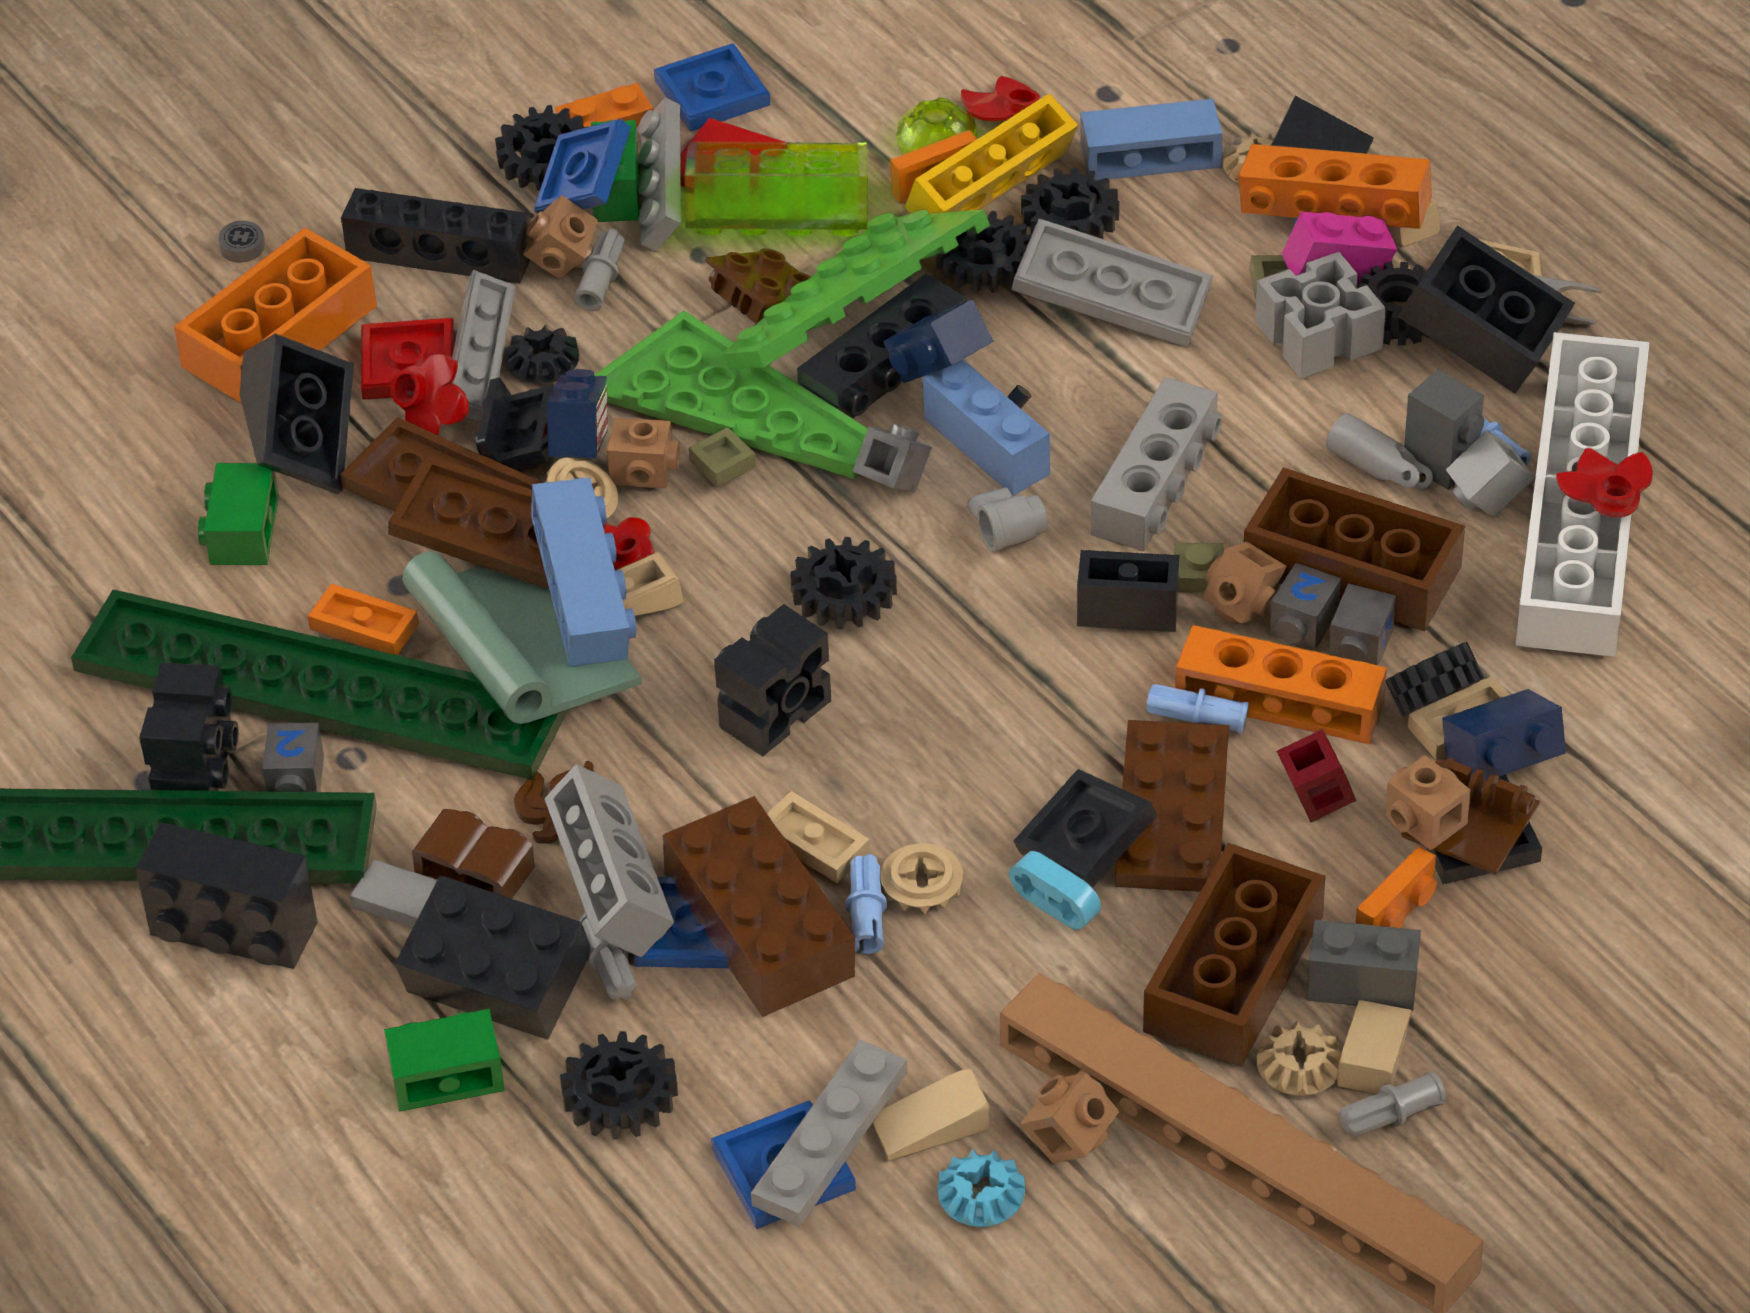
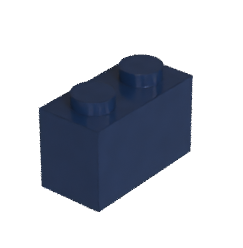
M973 299L925 317L883 342L889 352L891 365L900 374L904 383L950 367L991 344L994 340Z
M1530 689L1442 718L1446 761L1449 757L1456 759L1457 763L1472 768L1471 775L1474 774L1476 769H1483L1485 771L1484 780H1488L1491 774L1502 776L1566 754L1562 707Z

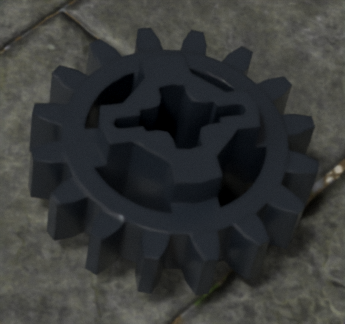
M547 105L544 113H537L534 107H530L528 110L529 116L525 118L519 114L512 115L513 126L502 124L500 127L502 136L495 138L496 156L499 169H504L505 177L508 181L518 178L520 188H524L530 182L535 183L536 190L540 191L558 135L587 128L584 127L583 117L580 115L573 118L570 117L568 108H564L556 114L553 113L552 105ZM516 151L520 152L521 157L516 154Z
M1073 167L1070 174L1063 175L1062 171L1057 168L1054 169V177L1051 178L1040 174L1037 176V185L1028 183L1026 185V195L1021 196L1023 223L1027 227H1031V235L1038 219H1043L1103 239V232L1113 233L1115 221H1119L1120 201H1118V190L1110 189V180L1108 178L1096 181L1095 171L1092 170L1086 173V175L1079 174L1077 167Z
M991 211L987 217L990 224L989 227L979 233H973V231L961 233L955 237L959 246L946 254L938 253L935 255L936 268L942 269V278L944 280L955 277V287L958 289L966 284H971L973 293H978L982 286H988L989 290L995 293L997 292L998 284L1001 283L1012 288L1014 277L1032 236L1027 235V225L1023 223L1014 226V216L1009 215L1000 220L997 219V212Z
M845 537L842 545L835 546L834 542L829 538L825 539V549L819 550L811 545L807 548L808 558H796V570L790 573L794 605H802V616L805 618L817 614L819 626L825 625L829 620L836 621L837 629H843L846 621H853L858 628L863 627V617L869 616L874 620H879L881 618L880 607L891 609L893 606L892 595H897L895 563L893 560H886L883 548L871 552L870 541L864 540L859 546L852 545L851 538Z
M620 1031L617 1041L609 1042L604 1034L598 1035V1046L592 1048L585 1043H581L579 1045L580 1059L567 1057L565 1060L567 1073L560 1074L565 1112H573L574 1124L577 1127L590 1122L591 1135L597 1136L604 1128L611 1129L613 1140L619 1139L622 1129H630L631 1133L638 1137L641 1136V1124L646 1122L650 1126L657 1128L660 1125L659 1112L671 1113L673 1111L672 1097L678 1096L675 1062L673 1058L665 1059V1049L662 1044L655 1045L649 1049L646 1035L642 1034L635 1042H629L626 1031Z

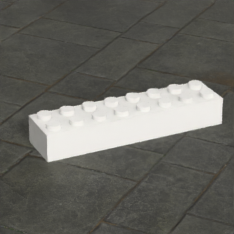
M1554 332L1515 646L1616 657L1631 514L1624 517L1605 516L1597 512L1591 504L1568 497L1559 488L1556 474L1577 471L1579 458L1588 447L1617 465L1626 457L1638 453L1649 342Z

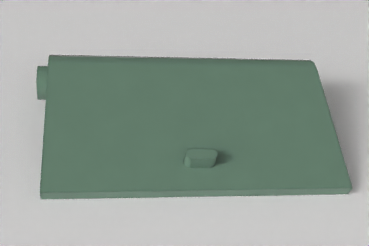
M433 551L423 552L415 556L403 571L402 580L406 589L506 716L515 723L532 722L642 684V676L627 659L569 667L550 590L482 566L456 573L440 553Z

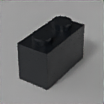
M1081 550L1077 581V626L1176 632L1180 555Z

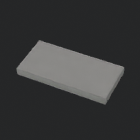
M1038 219L1015 275L1011 290L1188 348L1210 289L1213 275L1043 219Z

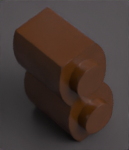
M443 809L412 851L415 873L438 880L440 875L511 899H513L535 868L533 844L521 832L515 829L487 826L477 815L468 811L461 812L454 809Z

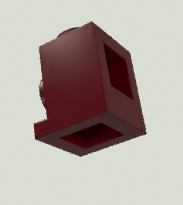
M1323 729L1276 751L1310 823L1357 801L1346 774Z

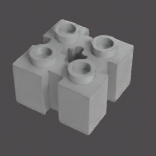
M1336 252L1306 263V272L1295 276L1288 269L1257 280L1255 322L1273 344H1283L1282 356L1300 379L1334 367V357L1342 356L1351 361L1382 350L1385 307L1367 285L1357 288L1356 271L1340 252Z

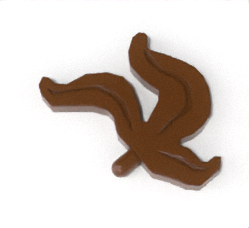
M586 761L583 767L594 772L592 762ZM570 770L556 775L551 780V791ZM537 772L534 779H528L515 794L514 807L516 814L524 823L533 825L543 824V830L532 833L535 842L552 844L558 839V835L545 799L542 798L545 787L544 778Z

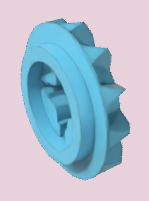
M972 1148L969 1155L965 1158L959 1159L952 1156L949 1167L945 1171L939 1172L938 1199L944 1211L960 1223L977 1227L996 1225L1012 1217L1021 1207L1025 1197L1024 1175L1018 1172L1014 1159L1005 1161L999 1157L996 1150L990 1155H978ZM984 1176L989 1177L990 1186H985L981 1193L978 1192L976 1199H973L972 1184H977Z

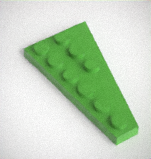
M984 209L929 214L927 210H920L908 216L894 217L893 213H885L873 218L868 223L869 228L861 235L846 241L843 244V250L839 254L817 266L818 272L808 280L795 285L790 290L791 295L782 303L768 308L764 312L765 317L755 326L749 327L737 335L738 340L723 352L729 370L766 367L808 340L807 330L815 329L825 324L833 325L844 318L846 315L843 307L859 298L861 303H868L922 269L920 259L929 258L938 253L946 254L959 246L955 237L967 231L979 233L986 229L990 224Z
M686 311L679 313L594 375L607 376V403L665 421H671L672 423L711 435L728 427L749 447L852 479L859 475L852 471L868 428L770 365L764 368L729 370L723 352L732 346L734 342Z

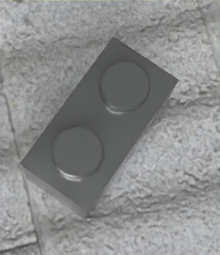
M1438 369L1408 394L1404 447L1418 462L1427 466L1432 471L1434 482L1449 490L1456 483L1446 469L1481 436L1485 422L1482 417L1484 395Z
M1314 920L1307 1001L1357 1006L1359 1000L1410 1009L1413 1012L1421 930Z

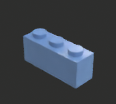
M1213 99L1080 112V147L1086 173L1091 170L1095 171L1096 181L1104 178L1116 179L1221 168L1222 130Z
M961 360L950 367L923 377L924 419L1003 488L1007 487L1012 496L1050 475V433L966 361Z

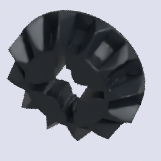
M546 324L541 330L537 331L527 327L524 336H512L510 346L505 348V361L510 373L522 381L537 384L557 381L560 375H566L567 371L576 368L580 357L576 337L567 336L564 328L550 331ZM545 349H550V353L543 352V351H544ZM534 351L541 352L538 355H534Z

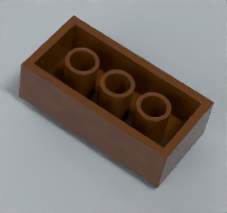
M1283 467L1245 528L1244 542L1251 543L1287 566L1279 584L1284 582L1295 563H1299L1341 578L1340 602L1348 584L1396 595L1394 622L1425 631L1462 567L1465 525Z
M755 796L663 834L665 876L673 879L675 890L683 901H688L690 912L699 925L704 924L706 935L714 947L724 953L728 968L762 1017L855 977L854 935Z
M1228 843L1144 990L1143 1032L1242 1067L1313 936L1314 920H1321L1323 918L1326 876Z

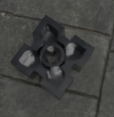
M783 604L768 617L761 618L754 625L749 641L741 637L733 645L731 644L723 648L714 659L716 687L720 689L717 700L719 727L763 757L790 735V726L799 719L805 723L832 701L830 674L821 668L829 661L828 633Z
M161 662L152 691L154 703L152 707L147 709L139 736L145 765H150L151 768L148 777L150 790L218 791L219 789H225L229 774L227 756L229 751H235L237 748L239 728L237 721H231L230 718L232 691L230 687H224L221 667Z

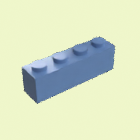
M590 477L532 484L531 518L569 667L628 659L629 639L636 638V621L633 609H625L622 601L626 599V583L623 571H615L612 563L616 562V546L613 534L604 532L603 525H606L607 517L603 496H595Z

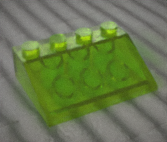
M689 142L685 171V229H695V232L701 235H717L722 233V229H740V232L745 235H763L768 232V229H786L787 234L795 236L810 235L813 233V229H831V233L838 236H852L858 234V230H868L867 143ZM751 149H768L761 151L760 155H751V152L748 151ZM716 151L715 153H698V152Z

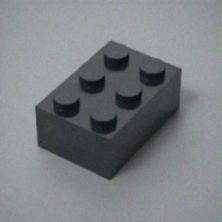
M1457 225L1397 316L1516 394L1540 361L1553 340L1554 332H1558L1575 302Z
M160 822L135 868L150 935L159 937L167 942H181L206 948L217 954L228 953L253 959L264 965H278L294 969L318 924L305 855Z
M440 875L394 964L408 993L464 1012L490 1009L493 1022L548 1040L588 960V952L591 947L580 921Z

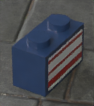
M574 369L567 371L566 375L559 376L547 401L548 457H597L608 431L607 376H594V371L587 369Z

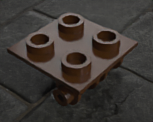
M769 248L749 253L729 252L727 255L706 257L705 262L714 268L709 276L712 290L728 301L734 308H737L740 313L747 315L755 324L765 317L764 312L768 308L782 303L791 295L790 290L795 285L811 278L808 274L799 272L786 262V258L782 253Z
M1449 757L1447 761L1438 759L1435 762L1436 764L1452 771L1458 780L1470 789L1468 824L1433 850L1497 874L1540 805V801L1535 799V795L1527 792V786L1522 784L1517 786L1502 779L1499 780V776L1496 774H1491L1488 780H1484L1485 771L1478 768L1471 775L1472 768L1457 763L1454 758ZM1401 833L1402 838L1424 846L1409 833Z

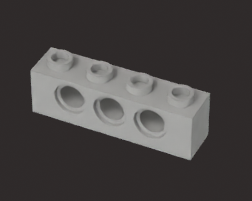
M1164 377L1091 500L1092 536L1145 551L1153 535H1160L1167 522L1168 509L1172 502H1180L1190 471L1196 472L1199 469L1208 440L1214 441L1220 432L1223 417L1221 413L1217 412L1218 392Z
M576 764L544 798L594 936L642 957L674 924L673 917L622 785Z

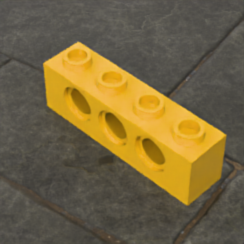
M1049 93L916 178L905 208L910 214L920 210H927L929 214L980 210L1065 155L1078 128V124Z

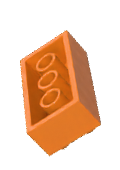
M302 229L174 326L181 367L241 403L239 393L243 353L275 333L317 350H322L377 307L371 265L309 229Z

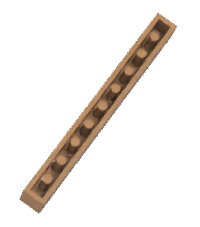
M1038 973L1000 1012L1001 1047L1052 1078L1057 1075L1067 1077L1087 1072L1091 1078L1102 1085L1106 1096L1120 1111L1116 1116L1117 1118L1434 1313H1446L1480 1274L1484 1241L1478 1238L1470 1228L1450 1221L1430 1209L1419 1197L1405 1194L1384 1181L1374 1170L1362 1168L1342 1156L1331 1144L1314 1139L1294 1127L1286 1117L1280 1114H1273L1254 1103L1241 1090L1235 1087H1228L1206 1074L1198 1064L1181 1059L1163 1048L1153 1037L1145 1034L1142 1035L1120 1022L1110 1011L1099 1009L1080 998L1067 985L1055 983Z

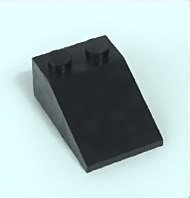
M276 333L243 353L239 395L257 465L335 494L343 491L340 474L345 470L353 363Z

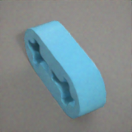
M1030 851L1010 868V881L1023 898L1072 929H1082L1101 911L1100 899L1089 884L1041 853Z

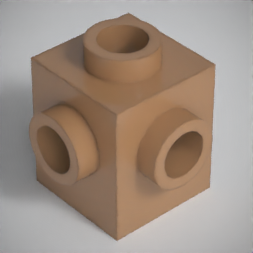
M561 195L543 212H538L526 229V235L529 236V240L523 255L558 279H561L574 267L577 269L582 268L585 258L592 254L593 246L590 245L598 219Z
M614 417L607 447L609 476L614 484L619 486L667 489L670 470H678L680 463V441H672L671 421Z
M1247 541L1228 547L1223 555L1218 557L1210 566L1205 577V581L1209 584L1201 599L1214 606V612L1220 618L1231 623L1243 624L1259 617H1265L1271 611V600L1277 593L1275 589L1287 566Z
M1424 755L1409 767H1402L1397 770L1388 781L1386 816L1398 830L1409 833L1429 850H1433L1468 824L1470 789L1461 783L1452 771L1440 767Z
M1087 1072L1067 1077L1057 1075L1040 1087L1036 1094L1038 1101L1020 1125L1054 1164L1086 1157L1089 1152L1098 1148L1108 1137L1109 1132L1107 1128L1120 1111L1106 1096L1102 1085L1091 1078Z

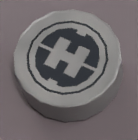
M250 221L229 223L219 233L220 252L225 259L236 263L256 259L265 249L264 233L261 227Z

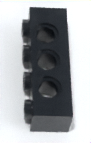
M355 188L341 216L345 250L363 261L470 276L472 271L475 270L504 282L518 284L521 283L530 259L523 255L529 240V236L526 235V229L530 223L529 213Z
M925 273L797 368L798 384L852 419L860 416L870 405L886 393L895 390L903 381L900 374L891 365L889 352L883 341L925 317L966 302L967 298Z

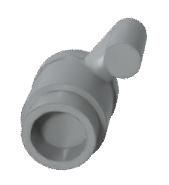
M1004 487L973 496L968 502L970 512L978 520L984 543L991 552L1033 540L1035 535L1044 533L1048 529L1046 511L1041 499L1037 495L1012 497L1009 489Z

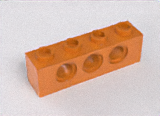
M1251 144L1238 176L1241 213L1298 218L1300 212H1329L1344 216H1371L1383 219L1386 226L1420 229L1432 197L1430 159Z
M1192 625L1176 665L1175 688L1199 693L1201 688L1205 689L1206 695L1243 703L1249 702L1247 717L1312 732L1323 729L1326 735L1370 744L1385 702L1387 667Z

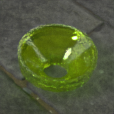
M938 97L935 100H923L902 115L898 122L896 140L899 150L904 155L968 130L977 138V129L974 118L968 115L964 108L949 99ZM947 115L948 117L943 120L933 121L925 116Z

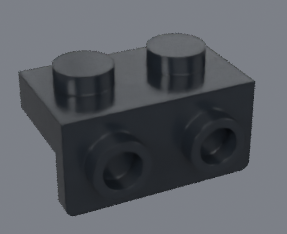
M500 377L491 379L486 399L483 401V414L479 431L475 436L478 453L516 471L548 463L547 401L554 388V384L511 395Z

